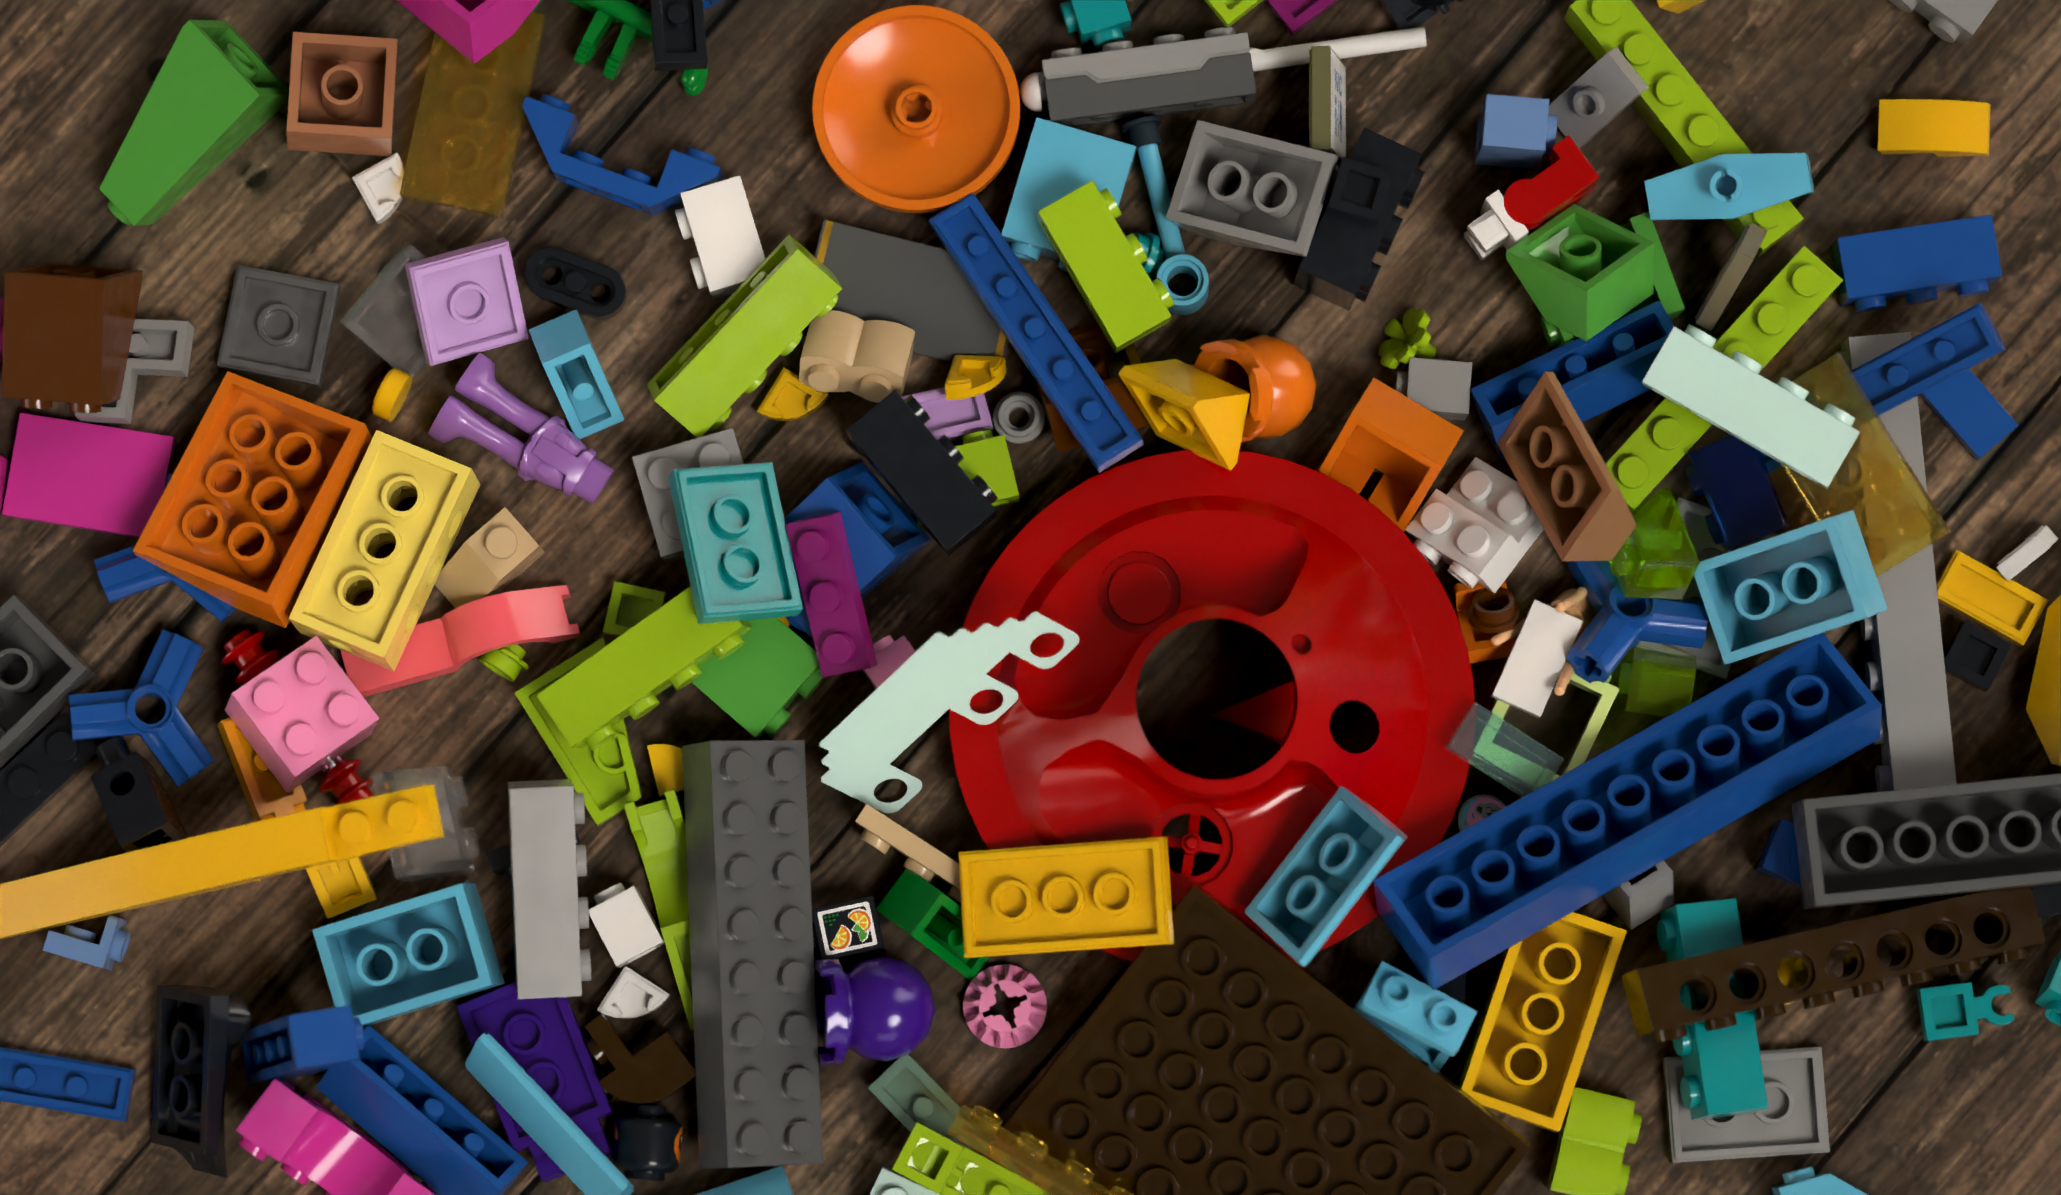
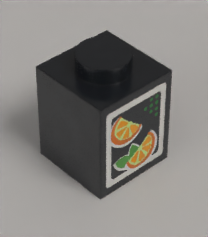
M873 896L812 909L814 953L820 952L822 960L844 959L885 950Z

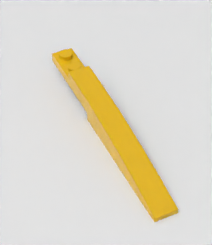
M434 784L422 785L335 806L309 809L0 884V939L443 838L444 832Z

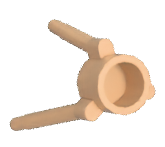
M1585 587L1565 590L1548 605L1555 608L1559 613L1564 612L1583 621L1572 647L1595 616V610L1587 598L1588 593ZM1525 619L1519 621L1514 628L1493 636L1491 643L1494 646H1498L1518 636ZM1567 658L1554 689L1555 694L1558 696L1564 694L1574 671Z

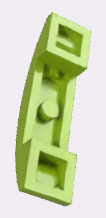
M918 1122L915 1124L892 1170L941 1195H1056L995 1161Z

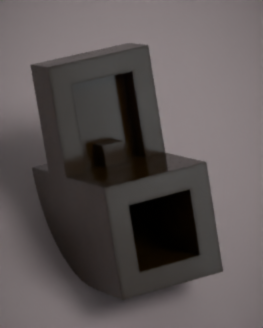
M601 1014L584 1026L591 1035L584 1043L602 1067L611 1062L615 1068L614 1071L601 1079L599 1083L606 1091L621 1100L643 1104L659 1102L676 1094L696 1079L695 1065L671 1032H665L637 1054H634L606 1015Z

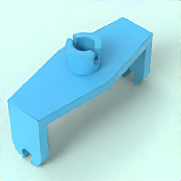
M1806 153L1721 154L1644 181L1650 219L1653 221L1735 219L1802 195L1814 193L1811 166L1808 154Z

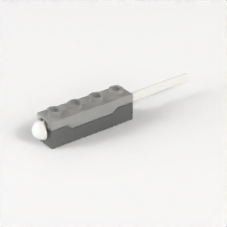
M1423 26L1260 50L1250 48L1248 32L1236 34L1235 28L1229 27L1227 29L1222 27L1206 31L1204 33L1205 38L1184 41V35L1170 34L1153 39L1154 45L1133 48V42L1118 41L1103 45V52L1083 55L1080 48H1067L1052 52L1051 59L1042 60V72L1032 73L1023 80L1020 86V97L1023 104L1035 112H1043L1042 102L1046 101L1049 121L1072 128L1133 120L1153 115L1162 116L1251 104L1255 102L1256 97L1253 71L1309 64V50L1312 49V46H1330L1340 59L1427 47L1426 33Z

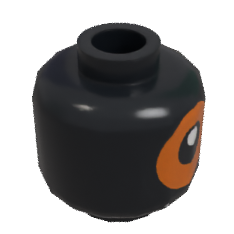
M635 1104L634 1115L624 1114L616 1119L611 1160L617 1168L623 1169V1175L626 1178L664 1181L665 1173H672L678 1168L683 1128L676 1119L665 1117L666 1107Z

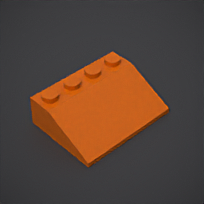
M227 371L138 539L133 552L140 558L243 612L286 628L290 621L289 616L373 437L365 423Z

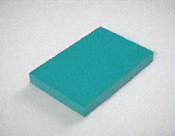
M773 463L673 469L668 478L698 624L798 616L803 610Z

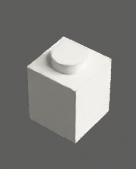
M618 883L594 896L597 905L589 909V915L616 967L621 968L665 945L663 936L637 887L632 886L625 890L623 884Z

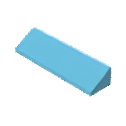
M483 1033L477 1039L465 1063L467 1070L585 1195H631L635 1191L633 1189L635 1186L489 1033L487 1035Z

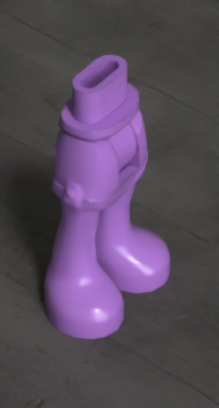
M479 353L458 381L454 391L491 410L529 435L527 441L523 443L453 395H450L444 403L428 432V436L442 443H447L457 437L475 442L516 468L518 476L523 478L524 481L535 480L551 488L563 490L564 495L569 498L574 493L593 505L612 476L614 469L596 458L598 451L594 449L588 450L587 446L566 428L563 419H560L558 416L550 418L507 391L495 379V364L484 354Z

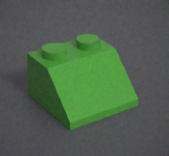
M1576 204L1571 205L1506 251V260L1544 319L1550 324L1586 342L1654 294L1655 243Z

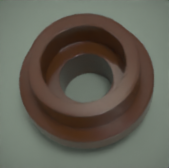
M1501 587L1496 593L1491 592L1487 588L1480 590L1474 595L1473 602L1468 608L1470 624L1475 629L1492 635H1497L1514 628L1521 618L1520 605L1515 600L1514 595L1509 590Z

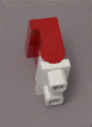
M1570 135L1551 148L1545 162L1548 167L1533 179H1520L1512 183L1506 190L1504 197L1497 190L1485 198L1480 211L1481 216L1467 225L1468 231L1464 233V238L1481 261L1503 245L1508 250L1571 205L1577 204L1593 192L1600 177Z

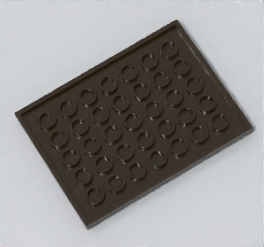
M1196 883L1193 884L1172 911L1174 944L1145 946L1000 1130L1003 1136L1079 1195H1494L1531 1149L1529 1141Z

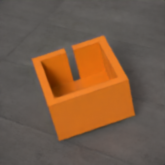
M1373 377L1318 472L1349 487L1357 494L1361 493L1375 469L1384 473L1368 501L1381 510L1404 532L1464 430Z

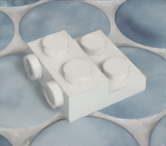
M1475 457L1446 495L1436 489L1405 530L1415 540L1413 544L1426 558L1427 562L1436 566L1442 560L1450 565L1448 572L1465 586L1473 589L1479 583L1491 592L1496 593L1544 528L1520 484Z

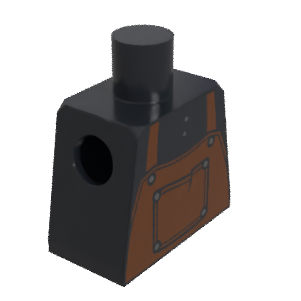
M114 737L98 745L95 752L103 769L94 773L91 776V780L120 846L127 852H132L189 838L154 767L139 753L131 754L124 737Z

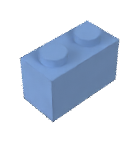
M1486 94L1478 113L1474 164L1536 170L1542 156L1549 155L1551 146L1555 145L1557 115H1548L1550 99Z

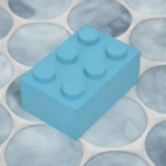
M1854 510L1690 565L1725 665L1888 610Z
M460 883L312 929L335 1008L351 1005L353 1017H359L362 1028L505 984L475 883Z

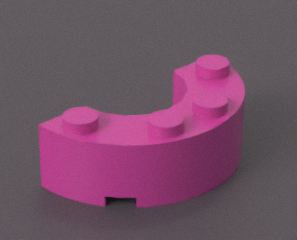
M274 1078L236 1129L242 1135L238 1144L253 1156L264 1161L269 1154L278 1162H283L280 1168L290 1177L304 1186L311 1179L327 1191L325 1195H439L426 1182H417L408 1173L410 1169L356 1127L308 1094L302 1098L293 1091L295 1089L293 1085L280 1078Z

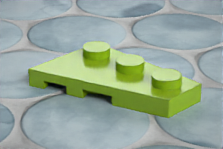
M603 637L515 692L516 697L568 779H571L575 791L583 792L584 805L597 826H601L625 810L624 803L634 800L636 804L643 799L625 721L623 719L613 726L617 734L594 750H590L587 745L583 748H571L536 695L604 648L606 642Z

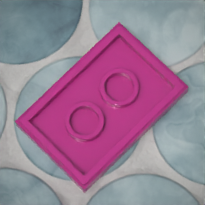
M20 413L2 515L10 518L140 538L166 488L168 474L171 473L176 438Z

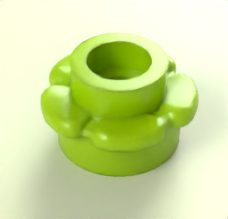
M517 644L482 654L479 658V661L485 667L511 682L516 680L521 670L527 671L529 668L528 664L522 660L526 651Z

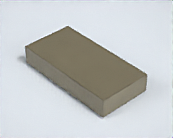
M1752 222L1750 225H1746L1708 290L1695 317L1696 324L1709 331L1713 330L1753 262L1767 230Z

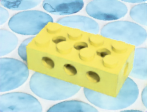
M376 430L289 616V620L299 633L311 638L317 635L321 642L394 672L481 485L472 468ZM408 497H417V501L412 508L406 511H397V507L402 500ZM389 543L396 544L394 551L389 556L375 558L376 552L381 546ZM366 590L374 591L369 602L361 606L353 605L358 594Z

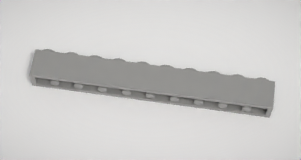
M1911 332L1848 337L1841 344V351L1834 354L1835 377L1838 378L1912 339ZM1917 396L1855 428L1860 431L1859 436L1851 448L1852 454H1848L1844 460L1846 483L1848 486L1855 485L1857 506H1851L1850 511L1854 510L1888 609L1860 620L1863 641L1870 640L1872 661H1866L1865 663L1866 686L1871 693L1875 692L1876 699L1882 705L1881 735L1879 740L1873 742L1874 745L1881 744L1883 764L1877 765L1875 768L1877 792L1957 784Z

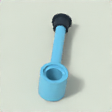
M1158 115L1141 117L1123 124L1121 131L1124 134H1128L1130 144L1136 146V152H1138L1166 259V261L1161 263L1157 279L1160 278L1174 302V306L1168 308V310L1174 314L1188 315L1198 311L1208 298V272L1200 260L1185 254L1179 227L1165 219L1171 203V196L1158 146L1162 144L1158 129L1162 120ZM1181 273L1189 274L1195 278L1198 286L1192 294L1178 296L1172 293L1168 287L1171 278Z

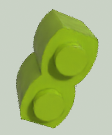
M1574 1087L1559 1132L1547 1189L1569 1195H1624L1630 1174V1165L1622 1163L1627 1143L1636 1144L1642 1121V1114L1634 1112L1636 1101Z

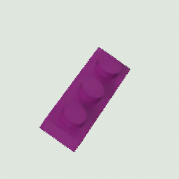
M841 512L809 517L785 524L822 677L868 669L877 665Z

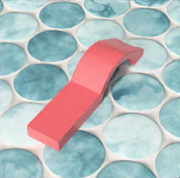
M559 585L491 595L463 604L449 611L441 618L417 624L394 672L341 650L346 674L361 695L367 697L456 672L471 659L510 645L528 642L556 644L581 637L578 624H569L563 603L564 599L571 598L568 585Z

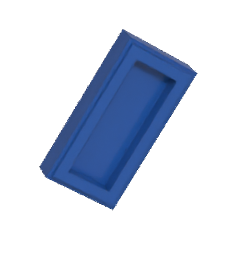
M1970 369L1919 395L1976 461L2018 426L2016 421Z

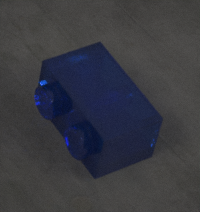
M1730 436L1688 453L1693 465L1686 467L1685 470L1695 495L1698 497L1705 494L1712 513L1706 515L1705 520L1716 545L1724 542L1727 551H1733L1792 528L1760 451L1734 436Z

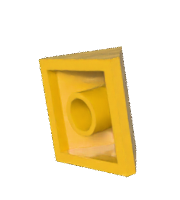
M1178 359L1125 365L1120 370L1119 376L1156 436L1185 450H1191L1194 454L1231 471L1238 461L1250 398L1249 392Z

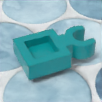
M1972 982L1916 989L1924 1041L1979 1035L1977 1019H1983L1992 1025H2006L2015 1020L2014 1014L1998 1015L1991 1007V1002L1995 996L2011 993L2009 986H1990L1979 997H1974Z

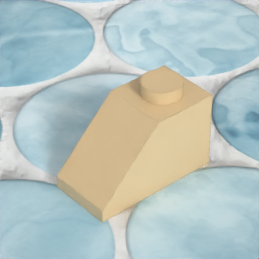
M504 507L464 542L442 568L435 586L457 608L463 604L500 593L545 552L507 508Z

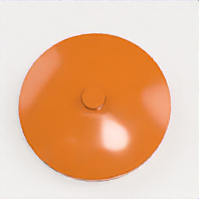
M926 5L899 6L883 10L863 19L840 37L831 48L819 70L814 87L813 123L818 144L829 167L841 182L856 195L881 208L896 212L920 214L937 212L947 209L972 192L974 195L978 194L1002 170L1013 150L1020 123L1019 89L1012 66L997 42L979 25L960 14L939 7Z

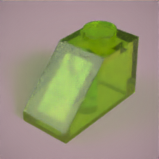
M1660 488L1633 516L1637 526L1613 560L1610 561V569L1617 576L1624 597L1682 599L1700 563L1671 489Z

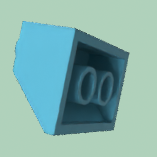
M1341 786L1244 913L1297 963L1305 967L1327 942L1408 836L1378 810Z

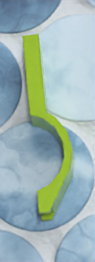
M674 788L664 791L666 799L636 807L633 800L624 803V808L645 867L660 929L690 1030H693L685 819Z

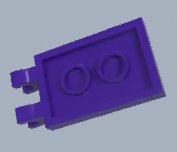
M513 982L457 1006L472 1047H474L477 1039L483 1033L486 1035L489 1033L606 1157L611 1156L612 1147L599 1119L614 1112L605 1089L599 1083L601 1079L589 1049L584 1043V1036L568 997L518 999L516 982ZM493 1098L512 1148L517 1153L530 1149L541 1180H545L547 1183L566 1175Z

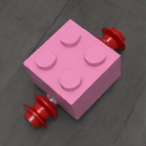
M246 629L227 642L223 648L228 654L222 659L221 663L223 665L235 663L240 669L235 682L237 684H246L231 693L225 712L235 722L238 729L287 793L322 769L326 774L322 777L318 791L319 793L332 791L337 798L335 805L373 797L374 794L369 788L376 782V779L363 780L359 776L357 771L362 763L361 759H346L342 761L340 756L371 736L380 718L317 635L277 663L279 651L277 649L265 651L260 645L265 636L264 631L253 635L249 629Z

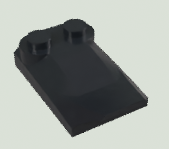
M157 985L151 1143L174 1148L188 1161L193 1170L224 1178L228 1177L225 1153L224 1098L231 1066L232 1045L238 1044L249 1029V1008L235 992L206 986Z

